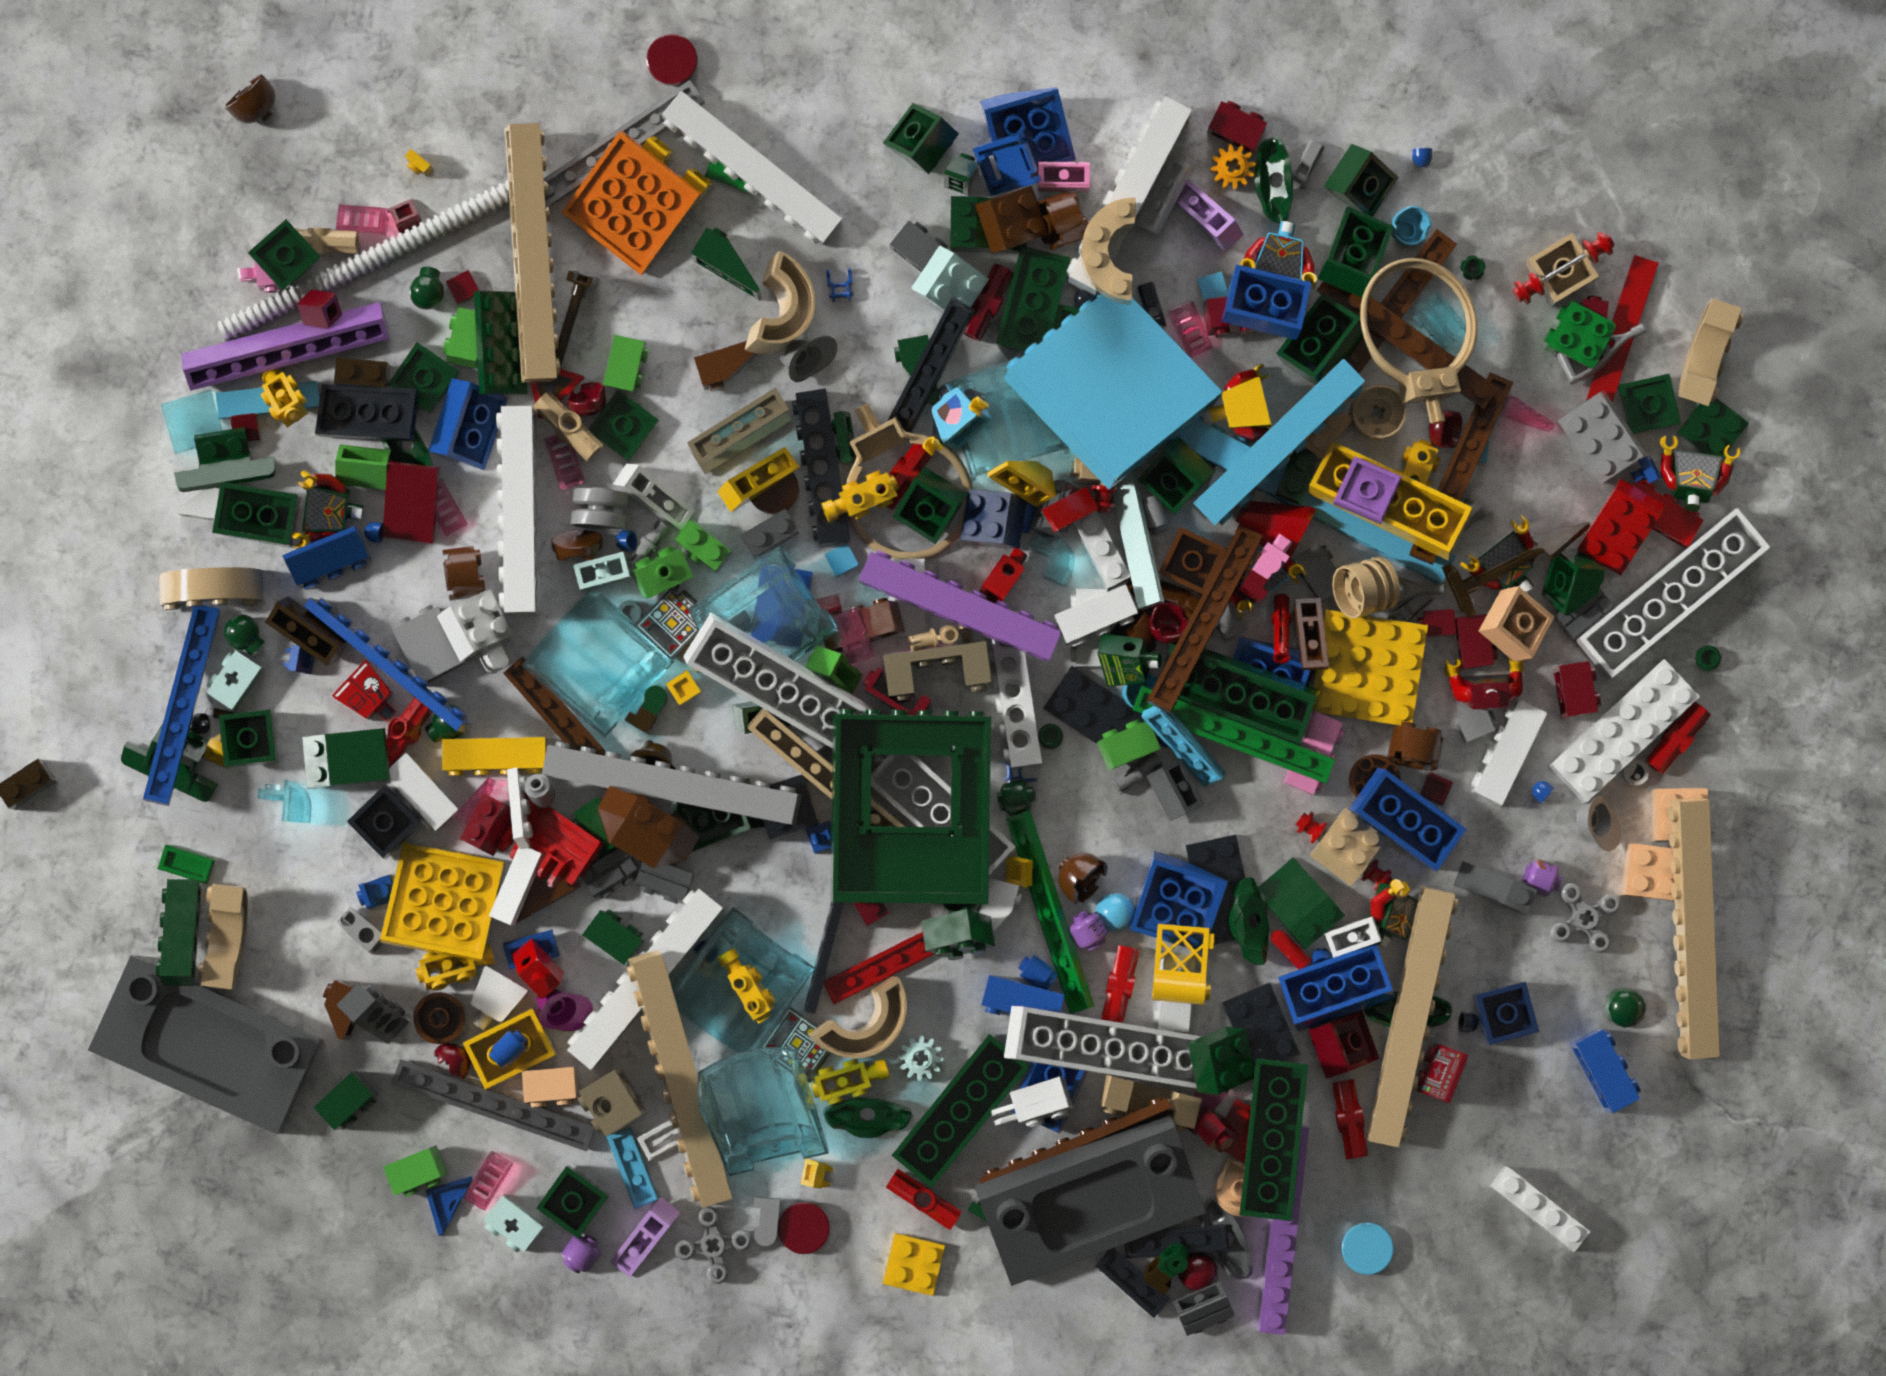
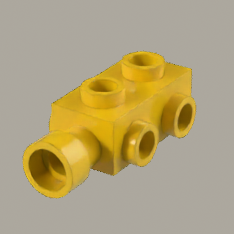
M280 368L260 373L265 383L262 385L264 392L260 395L268 407L272 405L268 410L276 422L281 420L288 428L308 414L304 406L307 400L299 389L296 390L299 388V385L291 374L286 376L284 372H281Z
M1420 439L1419 442L1414 441L1412 447L1406 446L1402 460L1406 461L1403 471L1398 469L1397 472L1407 477L1414 476L1418 479V482L1431 487L1432 481H1429L1428 478L1430 472H1436L1441 459L1437 457L1439 449L1434 448L1432 442ZM1425 453L1427 460L1420 461L1418 454Z
M880 470L866 475L867 481L861 484H857L855 480L843 485V491L838 493L839 499L834 501L830 499L821 503L828 522L838 519L839 515L846 512L848 517L854 515L858 519L869 514L868 508L878 505L879 509L892 504V498L897 496L896 490H899L894 476L889 477L887 472L881 474ZM878 484L884 485L885 492L883 494L877 493L876 486ZM855 494L861 496L862 501L860 504L853 502L852 498Z
M489 944L486 945L483 962L428 952L422 956L423 959L418 960L419 968H416L415 971L419 984L424 982L426 991L431 989L438 991L446 988L451 983L470 981L472 977L476 976L475 967L493 965L495 960ZM459 965L464 966L463 968L455 969ZM432 973H438V974H439V975H436V976H432V977H431V974H432Z
M733 948L719 956L717 960L721 967L724 966L729 973L727 977L731 982L732 988L737 992L744 1004L745 1010L749 1013L752 1020H756L759 1024L771 1017L770 1011L776 1008L773 1004L775 998L771 991L765 989L760 982L762 976L755 966L752 967L750 963L742 966L738 960L740 956L736 949Z
M856 1058L843 1062L844 1068L835 1071L833 1066L818 1070L819 1075L814 1077L815 1082L811 1083L815 1098L820 1097L821 1102L827 1100L828 1105L843 1101L842 1095L852 1093L853 1097L868 1093L867 1088L871 1087L870 1081L889 1079L890 1075L885 1058L877 1060L875 1064L866 1067L864 1062L859 1063ZM852 1073L860 1075L859 1082L854 1083L851 1081L850 1076ZM832 1080L835 1082L836 1087L834 1090L826 1088L827 1081Z

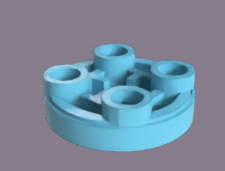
M1365 1222L1359 1223L1347 1230L1342 1240L1341 1252L1345 1263L1352 1270L1360 1274L1372 1275L1381 1272L1389 1265L1393 1257L1394 1246L1391 1236L1383 1227Z

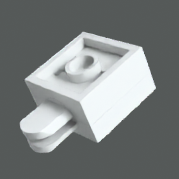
M491 589L453 604L437 616L460 662L478 654L488 673H497L508 664L509 659L501 644L514 634Z
M1057 1077L1010 1092L1013 1104L994 1109L991 1113L992 1116H998L1012 1111L1016 1112V1114L995 1120V1126H1001L1018 1120L1019 1123L1032 1128L1044 1124V1119L1048 1117L1058 1120L1069 1116L1068 1111L1074 1110L1066 1080Z

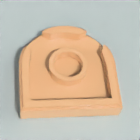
M1228 1156L1215 1183V1197L1219 1205L1229 1214L1246 1217L1239 1215L1245 1164Z

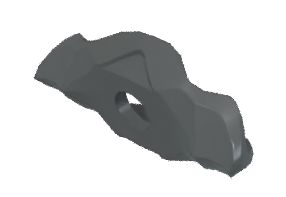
M1210 1196L1206 1198L1203 1202L1206 1213L1199 1216L1201 1226L1227 1224L1228 1231L1234 1235V1243L1229 1245L1230 1250L1210 1252L1211 1256L1220 1264L1228 1276L1234 1279L1249 1278L1252 1275L1253 1266L1250 1248L1243 1230L1235 1217L1219 1205L1216 1197Z

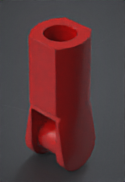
M1275 930L1272 933L1271 940L1273 944L1299 970L1312 960L1295 942L1293 943V940L1284 931Z

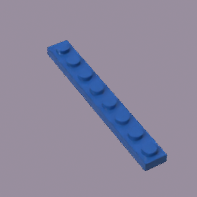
M323 598L319 600L308 599L304 605L305 608L452 728L460 732L467 731L471 723L465 719L467 715L457 707L451 708L446 703L448 700L445 696L437 691L433 693L427 688L429 684L417 675L413 677L408 673V666L399 660L395 662L389 657L390 652L379 644L375 646L370 642V635L361 629L356 630L351 626L352 621L341 613L337 615L332 611L333 606Z
M205 605L193 607L143 796L144 801L165 806L170 805L220 615V609Z

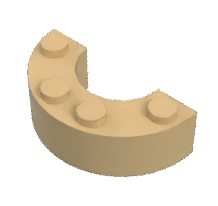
M1136 197L1119 199L1100 209L1087 225L1081 246L1082 266L1091 285L1104 297L1130 305L1132 300L1133 275L1124 273L1113 265L1109 258L1108 245L1117 233L1125 229L1134 228Z
M781 251L768 261L762 282L777 297L780 306L779 317L774 319L762 317L750 328L745 351L756 354H770L781 351L794 342L808 328L813 319L815 293L812 283L804 269L792 257Z
M1713 298L1708 302L1695 331L1679 384V397L1709 406L1710 402H1715L1719 388L1715 387L1716 379L1720 377L1724 367L1721 359L1723 353H1728L1732 343V338L1730 337L1735 328L1739 329L1744 316V314L1740 313L1741 307Z
M240 567L198 568L159 574L160 605L164 606V610H180V605L198 607L202 606V602L212 601V605H228V601L241 602L242 606H256L257 601H264L261 569Z
M213 883L212 886L208 887L206 901L210 902L208 922L212 923L211 933L208 932L206 936L205 947L208 948L204 962L199 964L198 978H202L201 986L232 990L237 980L243 955L247 927L248 895L245 887Z
M891 976L871 990L874 998V1012L871 1020L864 1027L855 1031H847L841 1028L835 1021L828 1020L810 1032L808 1036L821 1049L845 1058H866L883 1051L897 1038L906 1018V994L899 977Z
M1106 1075L1099 1105L1102 1106V1112L1126 1116V1112L1136 1107L1143 1109L1150 1106L1149 1102L1156 1098H1168L1173 1101L1176 1112L1170 1114L1176 1130L1184 1132L1185 1127L1195 1129L1202 1099Z

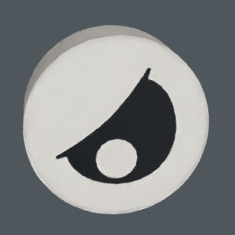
M1634 759L1622 769V776L1628 784L1640 785L1648 779L1649 768L1645 762Z

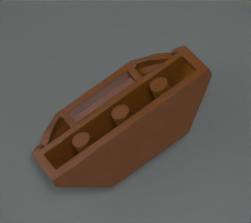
M613 786L608 787L597 807L609 844L653 869L688 859L699 839V836L683 822L643 799Z

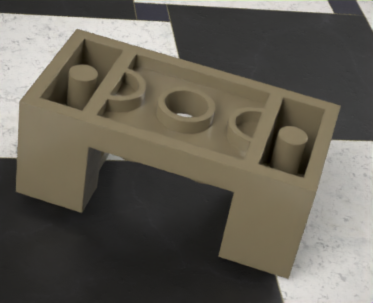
M986 641L883 655L889 698L895 699L896 703L909 702L910 697L915 696L912 665H916V669H925L932 667L931 663L941 662L942 666L957 664V659H962L966 689L971 688L972 693L987 691V686H991L992 683Z
M622 1068L611 1071L578 1091L581 1095L578 1098L580 1105L585 1112L590 1110L595 1118L591 1123L597 1133H603L605 1137L614 1134L648 1113ZM604 1100H608L611 1104V1111L609 1113L603 1109Z

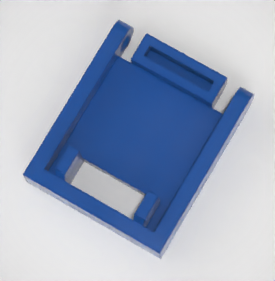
M1024 132L983 143L973 148L991 196L1042 181L1040 175L1034 176L1033 174L1038 171L1028 142L1021 143L1020 141L1025 138ZM991 155L995 159L1002 178L997 179L989 159Z

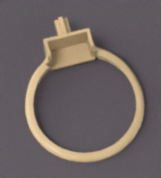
M1407 258L1397 260L1384 266L1369 281L1361 302V328L1368 350L1377 366L1388 377L1398 382L1401 403L1409 404L1426 401L1430 424H1437L1445 421L1441 399H1447L1461 392L1457 374L1469 361L1474 351L1478 333L1477 315L1468 291L1449 270L1425 259ZM1413 268L1425 270L1438 276L1453 289L1464 309L1466 335L1460 352L1448 367L1409 372V375H1405L1401 370L1387 362L1375 347L1368 329L1367 309L1371 294L1378 283L1395 271Z
M866 403L855 409V412L866 433L850 441L856 454V460L850 470L846 484L857 481L858 475L863 468L858 465L861 461L864 463L908 440V438H910V443L923 445L930 436L906 432L903 430L897 417L879 425L869 404ZM942 444L943 449L937 451L954 465L960 476L963 491L968 493V489L973 490L964 463L950 447ZM966 499L963 503L960 519L953 531L937 545L916 552L889 549L868 535L859 519H856L854 515L848 518L856 534L874 551L885 552L891 555L892 559H927L943 552L960 537Z

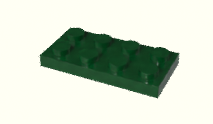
M1021 245L996 345L1025 352L1033 343L1038 345L1043 341L1045 334L1053 329L1070 257Z
M475 291L474 305L479 394H527V382L521 381L516 292Z

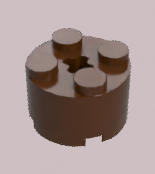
M1062 192L1037 201L1048 232L1047 235L1040 238L1044 244L1050 243L1051 247L1049 249L1056 250L1083 239L1084 232L1089 223L1087 218L1082 216L1076 193Z
M474 546L442 550V556L448 555V559L443 562L447 591L452 590L453 595L448 596L449 601L467 599L480 594V592H484L483 575L478 576L477 568L482 565L480 550H474Z
M1405 721L1401 722V726L1393 728L1387 760L1390 761L1392 758H1395V764L1417 770H1423L1424 765L1431 766L1430 771L1438 769L1444 740L1441 736V730L1427 727L1426 730L1416 728V724Z
M445 992L431 993L417 1003L413 1013L414 1026L419 1036L427 1042L433 1044L450 1043L458 1039L465 1031L468 1022V1012L463 1002L455 995ZM444 1012L446 1022L437 1024L435 1014Z

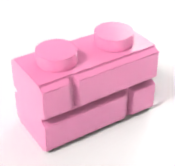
M1038 162V175L1042 179V181L1038 182V192H1089L1090 162H1079L1078 164L1075 162Z

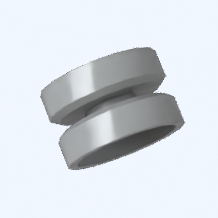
M606 488L573 489L572 502L577 506L588 509L572 511L570 525L593 530L626 531L627 516L612 510L627 509L629 507V493Z

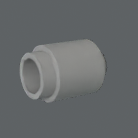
M1156 496L1142 499L1148 531H1151L1152 535L1167 531L1166 526L1170 525V520L1165 505Z
M535 774L530 776L525 782V792L533 805L540 808L552 805L556 794L546 776Z

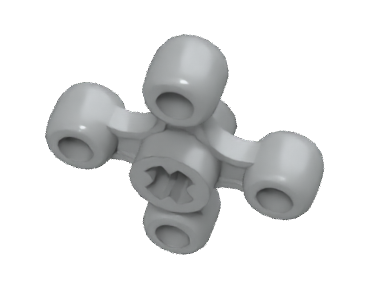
M1574 883L1565 884L1560 891V896L1564 902L1571 906L1572 916L1568 921L1557 922L1551 927L1550 935L1552 939L1556 942H1565L1573 932L1581 930L1588 935L1589 946L1594 952H1605L1610 947V939L1601 932L1598 927V921L1601 916L1613 914L1619 910V898L1614 894H1606L1601 897L1596 905L1590 906L1582 900V892L1578 885ZM1569 889H1573L1575 892L1573 898H1569L1567 895ZM1608 899H1611L1614 903L1611 909L1606 906ZM1587 911L1589 912L1588 916H1591V921L1583 925V920H1580L1579 916ZM1559 927L1563 928L1565 931L1563 937L1557 935V929ZM1598 938L1603 940V946L1600 948L1596 945Z
M708 1206L703 1208L698 1215L699 1222L704 1227L703 1238L699 1241H690L688 1239L679 1241L675 1246V1253L681 1260H689L697 1254L705 1255L710 1262L708 1269L710 1281L720 1284L728 1277V1269L722 1261L724 1252L728 1249L744 1251L750 1247L752 1238L745 1230H738L730 1236L720 1234L717 1229L719 1213L715 1208ZM706 1212L713 1214L712 1221L705 1220L704 1214ZM738 1236L746 1238L744 1245L737 1243ZM716 1238L719 1241L717 1245L720 1249L719 1251L714 1249L711 1252L708 1250L709 1244L707 1240L713 1241ZM687 1245L690 1248L689 1254H683L681 1246ZM721 1269L723 1272L722 1277L716 1278L713 1271Z

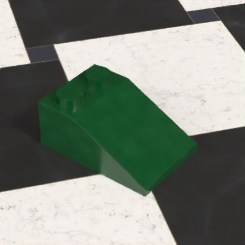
M951 196V252H991L975 205L992 198ZM1027 242L999 252H1019L1021 245L1027 246Z
M706 227L691 252L693 261L759 300L761 298L760 289L727 238L728 235L718 228L714 227L711 230Z
M221 482L212 533L292 548L294 539L292 533L295 532L300 497L297 494Z
M385 728L302 737L307 789H323L390 780Z
M746 778L745 784L751 785L750 779ZM678 802L671 805L673 813L685 819L692 831L699 836L691 853L765 827L763 819Z
M1293 857L1258 886L1265 905L1303 949H1307L1345 916L1326 892Z

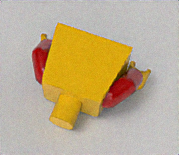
M1259 364L1253 369L1237 373L1225 385L1224 392L1221 393L1224 404L1209 407L1212 422L1227 419L1230 430H1234L1237 435L1251 440H1259L1272 428L1261 381L1269 375L1263 376L1259 373V369L1263 368L1264 364Z

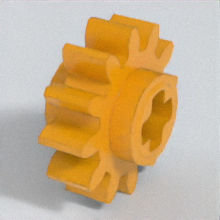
M1229 144L1228 152L1219 148L1218 154L1220 158L1213 156L1211 159L1217 166L1211 167L1210 172L1218 174L1214 178V182L1224 181L1222 189H1225L1228 184H1232V189L1236 191L1237 183L1246 187L1247 181L1245 177L1251 179L1254 176L1248 169L1254 168L1256 164L1247 161L1251 157V152L1243 155V146L1234 151L1232 144ZM1234 162L1237 164L1236 168L1240 170L1235 169L1233 173L1229 172V167L1226 164L1231 165Z

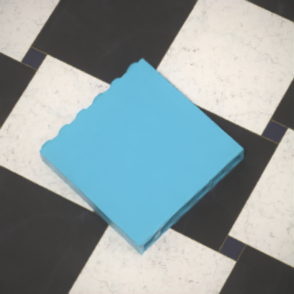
M1098 293V298L1093 302L1090 300L1086 301L1080 307L1078 314L1067 316L1062 321L1059 329L1055 330L1053 328L1048 331L1040 344L1033 343L1025 351L1026 355L1020 359L1018 357L1014 358L1006 366L1008 370L1004 380L1109 490L1206 412L1209 407H1212L1218 401L1222 391L1133 298L1131 304L1127 305L1114 302Z

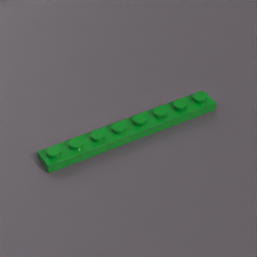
M1141 686L1132 711L1142 714L1144 710L1153 707V705L1147 703L1152 689ZM1181 700L1177 701L1172 711L1190 733L1318 782L1327 783L1335 762L1333 758Z
M1028 810L1006 818L1018 857L1032 860V886L1028 888L1056 973L1058 974L1063 994L1065 995L1069 1012L1073 1014L1094 1007L1095 1005L1031 811Z

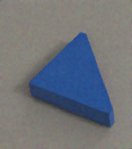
M472 1176L425 1190L438 1236L443 1235L473 1181Z

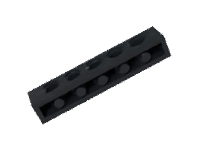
M826 388L795 393L796 400L791 401L794 416L799 415L800 425H796L798 441L803 440L804 450L800 451L802 466L807 465L809 474L804 476L806 491H811L813 499L808 501L810 516H815L817 526H812L814 542L819 541L820 547L849 543L851 540L846 513L839 515V518L832 525H825L821 521L824 514L821 503L830 499L832 501L839 499L838 493L842 492ZM817 412L820 416L819 421L815 424L807 423L805 420L807 413ZM813 437H821L824 440V444L820 449L810 447L809 442ZM817 462H824L828 465V470L822 475L816 474L813 471L814 465ZM822 487H828L832 490V495L827 500H822L817 496L818 490Z

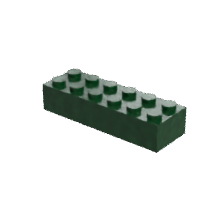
M1177 643L1170 645L1164 667ZM1205 648L1178 700L1301 744L1307 738L1322 690Z
M988 1034L891 1155L931 1188L990 1117L991 1111L998 1107L1030 1067L1024 1061L1004 1058L1005 1046L990 1034Z
M1256 1058L1239 1214L1241 1216L1292 1221L1309 1064Z

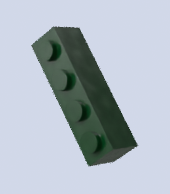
M167 879V887L162 889V904H165V912L160 913V928H163V936L158 937V952H161V961H156V976H160L163 985L194 986L202 892L199 880Z

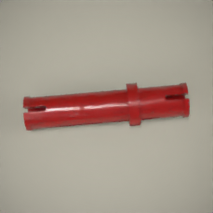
M1277 594L1273 598L1274 613L1271 616V622L1274 625L1273 658L1275 662L1283 664L1290 660L1289 625L1292 623V615L1289 613V596Z

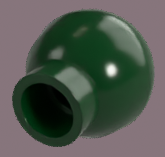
M433 267L420 268L419 276L412 281L409 287L410 300L420 309H433L443 300L444 287L439 280L440 271Z
M240 614L233 616L224 627L226 642L235 649L245 650L250 656L265 643L259 636L258 624L248 615Z
M448 704L451 708L457 707L462 710L456 705ZM435 713L432 722L425 726L428 736L435 743L442 739H456L464 734V732L456 731Z

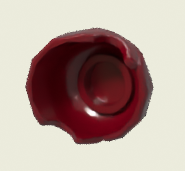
M585 382L581 384L580 391L577 394L573 391L570 392L569 399L567 400L568 408L579 416L585 417L601 412L606 404L605 386L600 382Z
M1443 410L1444 422L1430 424L1429 422V439L1437 447L1454 448L1462 432L1461 413L1456 411Z
M1161 603L1152 612L1150 630L1153 636L1162 643H1177L1189 620H1186L1182 607L1173 603Z
M455 1043L439 1045L433 1053V1056L437 1057L438 1063L441 1064L445 1061L446 1065L449 1064V1072L465 1079L471 1065L466 1049Z
M1203 1252L1189 1253L1187 1269L1182 1273H1178V1278L1186 1288L1195 1292L1216 1283L1218 1267L1216 1262Z

